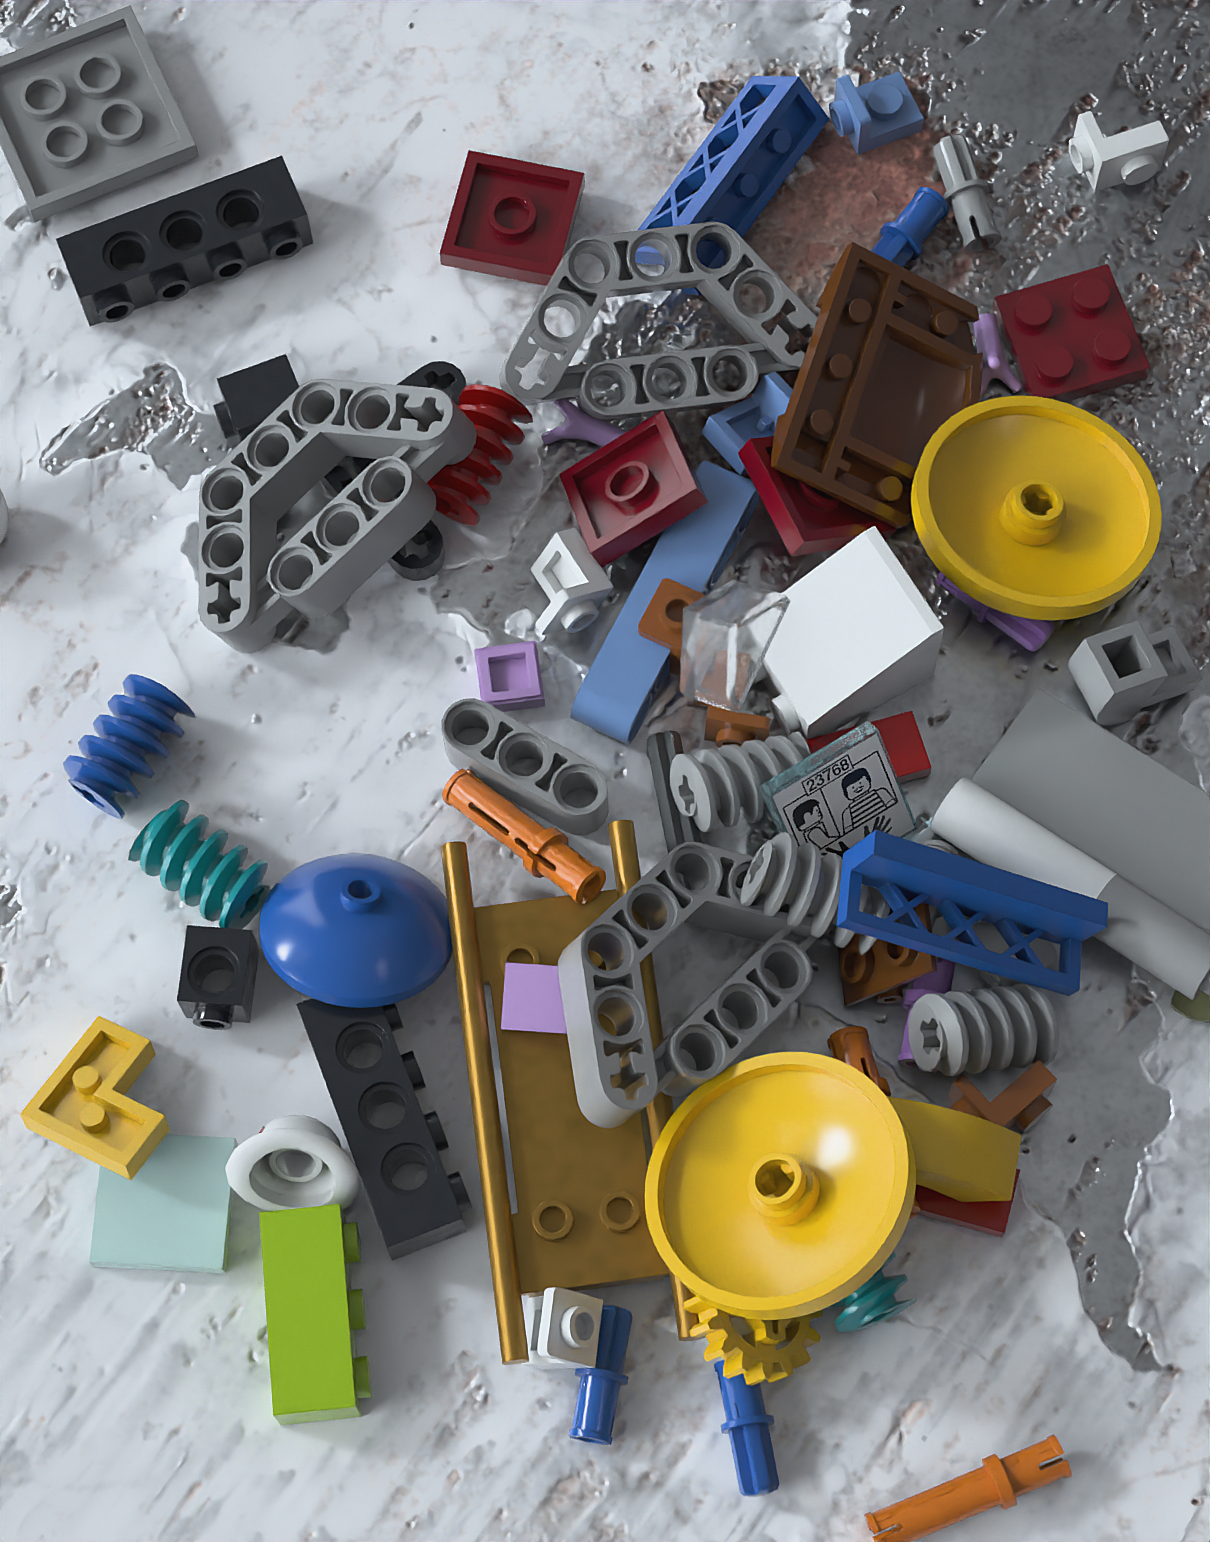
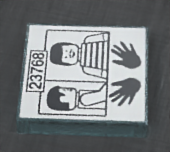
M866 721L759 786L779 834L785 832L794 835L797 847L805 842L818 846L821 857L828 853H834L843 859L845 851L874 830L904 838L918 829L880 732L869 721Z

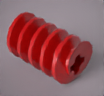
M480 384L465 386L458 397V407L473 422L476 429V443L471 453L464 460L456 464L445 465L427 482L436 495L435 510L467 526H476L481 519L478 512L469 505V502L486 506L492 499L490 493L480 482L488 485H498L503 479L501 472L491 462L499 465H509L514 458L512 451L502 442L520 445L525 438L523 431L513 422L523 424L533 422L532 414L515 397L502 389Z

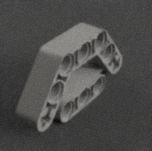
M706 222L587 236L576 241L560 261L502 365L499 374L500 386L503 391L515 397L524 406L561 401L563 399H576L580 410L595 419L603 421L652 416L661 410L668 414L725 407L738 402L753 391L758 381V376H764L773 371L777 374L799 372L818 318L739 234L726 224ZM708 239L720 245L724 253V263L721 268L711 269L700 263L696 254L698 241ZM644 246L652 247L660 252L665 262L664 271L661 275L648 276L641 272L635 261V253L638 248ZM592 254L600 259L604 266L605 275L603 280L598 283H588L580 279L574 269L576 256ZM743 284H753L762 289L766 297V307L763 313L754 314L743 308L739 301V290ZM696 287L749 343L737 346L725 345L610 359L597 363L569 366L605 299L610 297ZM551 307H562L568 310L575 321L573 334L568 337H558L550 333L544 324L545 311ZM781 310L786 317L778 321L775 327L766 332L761 325L775 317ZM799 331L805 340L800 346L801 350L791 355L784 346L790 340L788 335L790 336ZM529 337H531L536 344L529 343ZM539 347H541L543 350L551 352L544 359L537 372L538 378L544 381V384L535 383L529 390L524 389L519 385L522 374L515 369V365L524 368L534 358ZM553 353H558V354H560V355H561L560 360H558L557 357H556ZM728 361L738 369L740 384L736 391H724L714 383L712 369L715 362ZM667 368L678 376L681 385L677 398L664 399L653 390L651 381L655 369ZM599 375L609 376L618 383L621 394L617 405L605 407L594 400L590 391L591 382L594 377Z
M314 379L301 385L212 469L200 486L198 611L200 621L209 631L240 653L252 654L262 650L270 643L275 634L277 624L294 608L304 616L315 619L326 617L334 612L432 518L436 508V495L427 482L445 465L456 464L464 460L471 453L476 443V429L473 422L448 395L435 388L332 379ZM387 418V420L381 426L378 427V425L383 421V419ZM345 456L377 459L365 468L277 552V521ZM404 488L402 494L397 499L392 501L393 497L397 494V492ZM358 532L354 540L347 544L350 537ZM242 554L240 559L234 564L235 560ZM309 576H311V579L309 580V582H308L305 586H303V587L301 588V586H302L303 582L306 580V578H308Z
M698 842L680 844L563 950L558 960L559 983L577 1101L581 1112L588 1121L599 1127L613 1128L622 1125L646 1107L661 1091L666 1095L676 1098L690 1095L700 1085L705 1084L720 1074L808 987L812 977V966L805 951L819 938L811 935L813 915L808 913L797 927L789 926L787 918L790 905L784 903L773 917L764 915L766 895L761 892L749 907L741 905L736 887L742 889L744 879L754 857ZM675 871L688 879L691 890L683 887L678 882ZM631 910L637 911L645 917L649 930L642 928L636 923ZM682 922L764 942L755 953L730 974L653 1049L639 965L652 950ZM588 950L595 951L603 958L606 970H601L592 963ZM764 968L769 969L775 974L780 988L768 980ZM722 1008L728 1009L737 1019L739 1029L734 1028L726 1021ZM598 1013L607 1016L614 1023L616 1036L611 1035L602 1028L598 1020ZM679 1048L686 1050L692 1055L697 1070H692L684 1064L680 1057Z

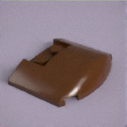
M852 242L844 250L816 305L821 310L787 409L784 414L777 418L771 454V467L898 529L913 520L912 517L907 516L912 512V483L915 471L929 440L949 418L979 402L983 372V352L974 354L968 322L975 323L980 319L976 305Z

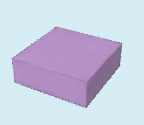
M536 641L474 649L481 701L492 705L502 712L545 706Z
M506 962L501 1029L567 1034L558 966Z

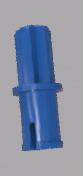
M920 187L914 194V198L903 209L894 222H887L880 229L881 238L871 251L901 267H904L909 260L918 259L923 251L922 243L938 222L949 212L950 208L947 201L935 190L928 187Z
M612 1305L602 1306L595 1368H576L575 1376L580 1377L581 1380L572 1428L569 1430L568 1435L572 1439L600 1445L612 1444L613 1437L611 1435L620 1385H627L629 1379L628 1376L623 1374L633 1317L632 1313L624 1308Z
M724 1360L718 1361L714 1364V1368L718 1375L726 1423L721 1425L722 1434H729L739 1491L743 1496L748 1497L770 1494L778 1490L780 1484L769 1432V1426L775 1423L774 1416L766 1415L760 1383L753 1386L747 1385L743 1373L730 1379L724 1377Z

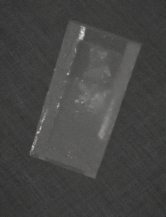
M731 580L683 608L680 692L685 697L739 713L791 602L787 595Z

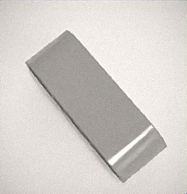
M475 698L462 699L453 703L445 711L441 721L445 751L450 763L458 770L464 769L466 771L470 769L479 779L499 794L567 833L588 835L597 831L605 823L609 813L607 780L603 772L594 764L484 701ZM469 727H478L488 733L481 742L475 745H465L456 740L457 735ZM521 758H532L542 765L535 774L530 776H518L509 770L510 766ZM575 789H585L591 791L596 796L592 804L584 808H574L563 801L564 797Z

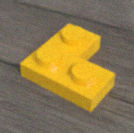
M98 1015L20 1113L26 1128L132 1180L170 1131L165 1115L124 1096L156 1055L151 1041Z

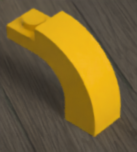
M886 1096L898 1112L910 1136L915 1155L916 1184L961 1202L1011 1201L1022 1135L993 1122L960 1111Z

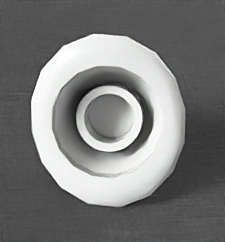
M288 1115L272 1120L263 1126L258 1134L251 1136L236 1147L225 1167L228 1184L246 1202L267 1211L340 1204L342 1209L353 1204L361 1190L358 1169L347 1152L341 1148L339 1138L326 1124L306 1115Z

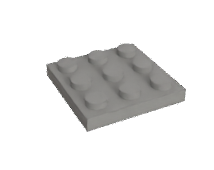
M131 5L0 56V147L34 223L199 157L196 143Z

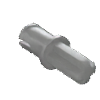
M962 135L943 137L933 148V153L946 189L943 197L947 201L949 208L953 209L963 239L965 252L972 254L984 252L985 248L981 237L987 239L990 248L995 247L1002 240L986 198L990 192L988 182L979 177L967 139Z

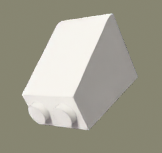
M873 526L741 624V648L737 651L744 652L743 669L754 683L762 680L774 699L770 701V707L782 729L787 734L793 731L800 732L804 739L807 740L838 730L933 676L944 627L877 528Z

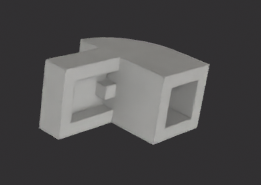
M1139 620L1085 638L1068 661V668L1095 719L1101 725H1114L1132 720L1141 708L1192 691L1203 679L1174 626L1146 635Z

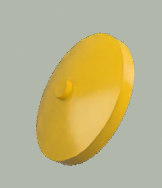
M1005 396L982 401L961 410L949 418L933 434L923 451L912 483L911 509L915 529L926 553L936 567L949 581L973 599L988 607L1017 617L1050 621L1068 620L1096 613L1112 605L1126 595L1141 578L1155 552L1160 537L1162 511L1159 493L1150 470L1136 449L1123 435L1097 416L1071 404L1037 396Z
M778 1052L756 1056L724 1069L716 1077L700 1085L680 1104L663 1128L653 1149L645 1181V1212L649 1231L661 1258L673 1274L693 1294L709 1305L732 1315L750 1319L778 1320L804 1316L829 1307L855 1292L882 1267L892 1254L902 1237L913 1207L916 1190L915 1155L905 1124L892 1103L872 1080L854 1067L828 1056L808 1052Z

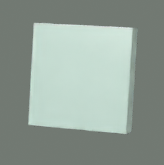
M167 1134L132 1180L100 1165L89 1260L91 1265L94 1267L225 1273L233 1188L228 1184L225 1167L234 1149L238 1147L237 1140L232 1137Z

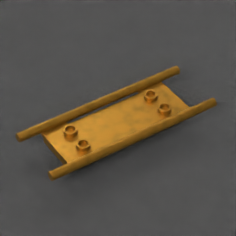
M617 820L608 824L616 889L600 891L591 902L587 904L582 903L581 905L576 903L570 895L474 907L466 843L454 841L441 845L503 1365H515L529 1361L522 1296L529 1295V1298L544 1296L545 1290L551 1287H560L576 1292L663 1280V1277L670 1276L679 1341H694L705 1338V1336L691 1337L689 1330L699 1323L698 1314L684 1309V1302L696 1297V1295L673 1274L663 1261L649 1231L644 1197L648 1164L640 1111L622 1125L613 1128H604L593 1124L583 1115L577 1101L567 1034L501 1029L506 962L558 966V960L563 950L641 879L634 823L631 820ZM631 910L636 923L642 928L648 929L645 917L639 912ZM588 950L592 963L601 970H606L603 958L595 951ZM651 951L639 965L654 1049L664 1039ZM484 985H490L518 1206V1213L511 1214ZM598 1013V1020L602 1028L611 1035L616 1036L614 1023L607 1016ZM662 1091L646 1106L652 1150L663 1128L674 1113L672 1096L666 1095Z

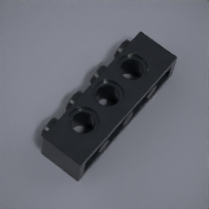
M282 155L56 238L66 269L90 327L101 322L112 323L123 320L134 310L158 301L168 302L177 300L186 295L190 289L214 280L225 281L241 275L246 268L271 259H287L297 254L303 247L314 244L307 212ZM244 221L255 222L246 229L233 228L238 223ZM187 242L199 243L189 250L177 249L180 245ZM142 263L139 268L133 271H120L127 264Z
M311 998L296 1004L391 1260L393 1261L467 1232L461 1213L473 1208L459 1171L446 1175L438 1152L449 1148L436 1110L424 1115L422 1113L415 1092L426 1088V1084L413 1050L400 1055L392 1032L404 1027L395 1003L379 1007L357 1008L333 1005ZM372 1043L382 1049L380 1059L370 1067L357 1068L348 1063L351 1051L360 1044ZM394 1102L405 1108L403 1119L392 1128L382 1129L370 1123L373 1111L383 1103ZM416 1162L424 1165L428 1169V1176L418 1188L403 1190L392 1183L394 1173L403 1164Z

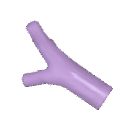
M990 313L980 314V320L973 323L977 353L983 352V372L979 400L982 398L990 380L994 378L1000 379L1013 393H1018L1023 388V384L1012 373L1004 358L997 318L994 314Z
M568 399L553 402L565 417L564 423L553 430L543 433L541 438L545 445L564 438L587 440L603 447L627 431L603 420L595 419L580 410Z

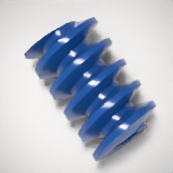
M129 674L122 682L124 691L128 696L114 694L108 701V707L113 716L100 714L94 720V730L99 737L84 735L79 740V750L84 757L69 755L63 762L64 770L71 778L68 781L74 790L97 808L118 819H123L126 813L117 803L115 797L121 794L137 799L141 794L130 780L132 774L134 773L149 779L155 775L154 770L145 760V756L148 753L164 759L169 756L170 752L159 738L162 733L179 739L185 734L174 719L175 715L179 713L196 718L191 708L167 687L137 674Z

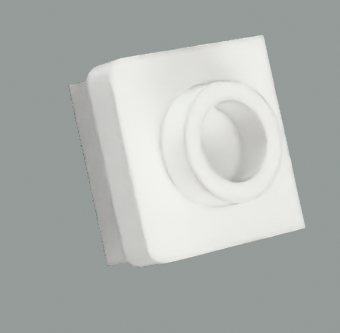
M1088 111L1078 115L1074 136L1069 140V153L1077 172H1085L1094 192L1124 182L1128 185H1135L1151 178L1156 172L1161 170L1169 139L1160 120L1104 138L1092 112Z
M576 528L556 532L530 569L551 601L535 625L542 635L566 629L568 633L580 631L596 620L599 616L597 608L614 587L601 566L590 554L586 543Z
M560 1287L547 1288L544 1296L528 1297L525 1329L529 1361L520 1365L535 1369L595 1368L603 1300Z

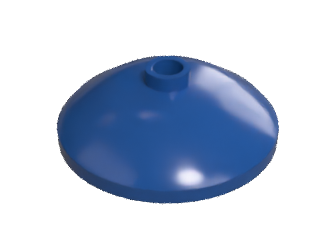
M348 853L327 856L305 863L290 871L274 885L261 909L259 938L261 948L269 965L292 988L313 999L333 1005L357 1008L379 1007L413 997L425 990L441 976L453 953L447 899L430 879L420 872L398 861L382 856Z

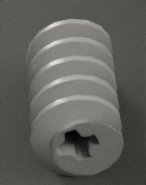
M792 732L787 738L783 735L771 736L764 742L760 740L745 741L740 747L736 744L723 745L718 751L702 749L694 756L689 753L677 754L672 760L670 768V789L679 812L683 816H693L696 825L702 832L713 831L716 826L717 815L725 827L736 826L740 819V810L744 818L752 823L760 821L764 808L772 818H779L781 815L772 796L812 773V756L808 744L800 732Z
M781 832L772 840H768L762 845L753 858L744 879L740 904L749 907L761 892L766 895L764 915L773 917L780 907L786 903L790 905L787 918L789 926L797 927L809 913L813 915L811 935L821 937L831 923L837 925L843 859L834 853H828L821 857L818 846L812 843L805 842L797 847L794 835ZM861 885L859 911L884 919L888 917L890 906L880 891L874 887ZM836 926L834 944L844 948L854 934L860 935L859 952L862 955L870 949L877 938Z
M1022 983L1016 984L1013 987L974 988L967 992L949 991L944 995L927 993L918 998L910 1010L908 1033L912 1055L919 1069L930 1072L937 1067L943 1075L952 1077L959 1075L964 1070L972 1074L981 1073L986 1067L993 1071H1002L1009 1065L1014 1068H1025L1031 1062L1034 1064L1038 1060L1043 1065H1048L1054 1060L1058 1051L1059 1028L1055 1011L1045 993L1033 985Z

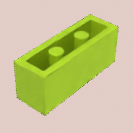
M340 1204L259 1212L273 1416L280 1425L362 1417L360 1398L372 1397V1382L368 1356L357 1357L355 1330L367 1328L363 1288L352 1289L350 1263L361 1262L358 1223H347Z

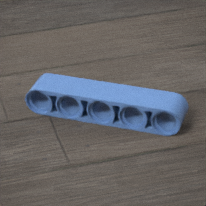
M707 460L700 464L695 473L708 503L669 526L662 533L583 680L571 709V719L627 745L636 737L670 673V649L638 634V624L661 580L669 578L710 597L741 539L760 498L752 480Z

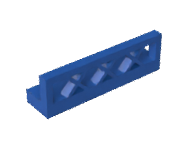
M752 76L638 230L719 222L728 225L743 238L830 119L800 77ZM763 97H767L763 104L756 107ZM732 144L730 148L723 151L726 147ZM700 188L696 193L691 195L693 191ZM708 239L697 242L696 254L700 263L711 269L721 268L724 263V253L720 245ZM644 246L638 248L635 253L636 263L662 265L664 267L663 256L652 247ZM696 287L682 289L685 294H702Z
M874 830L843 853L837 927L1062 995L1070 996L1080 989L1082 942L1107 927L1108 902L878 830ZM864 884L877 888L894 913L884 919L859 911L861 885ZM921 902L936 906L952 930L944 936L928 932L913 908ZM896 919H899V921L901 922V924H900V923H897V922H894V921H895ZM979 920L994 924L1009 948L1001 954L987 950L971 926ZM1036 938L1059 944V972L1045 968L1029 943Z

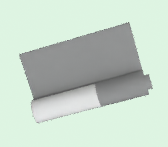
M1038 688L971 780L966 777L960 779L950 790L932 820L930 830L980 863L1108 902L1107 927L1094 934L1095 938L1192 1001L1201 992L1210 996V795Z

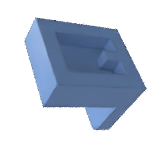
M900 71L858 87L854 86L848 74L836 78L835 98L833 102L829 103L830 117L840 137L848 135L857 155L922 131L924 118Z

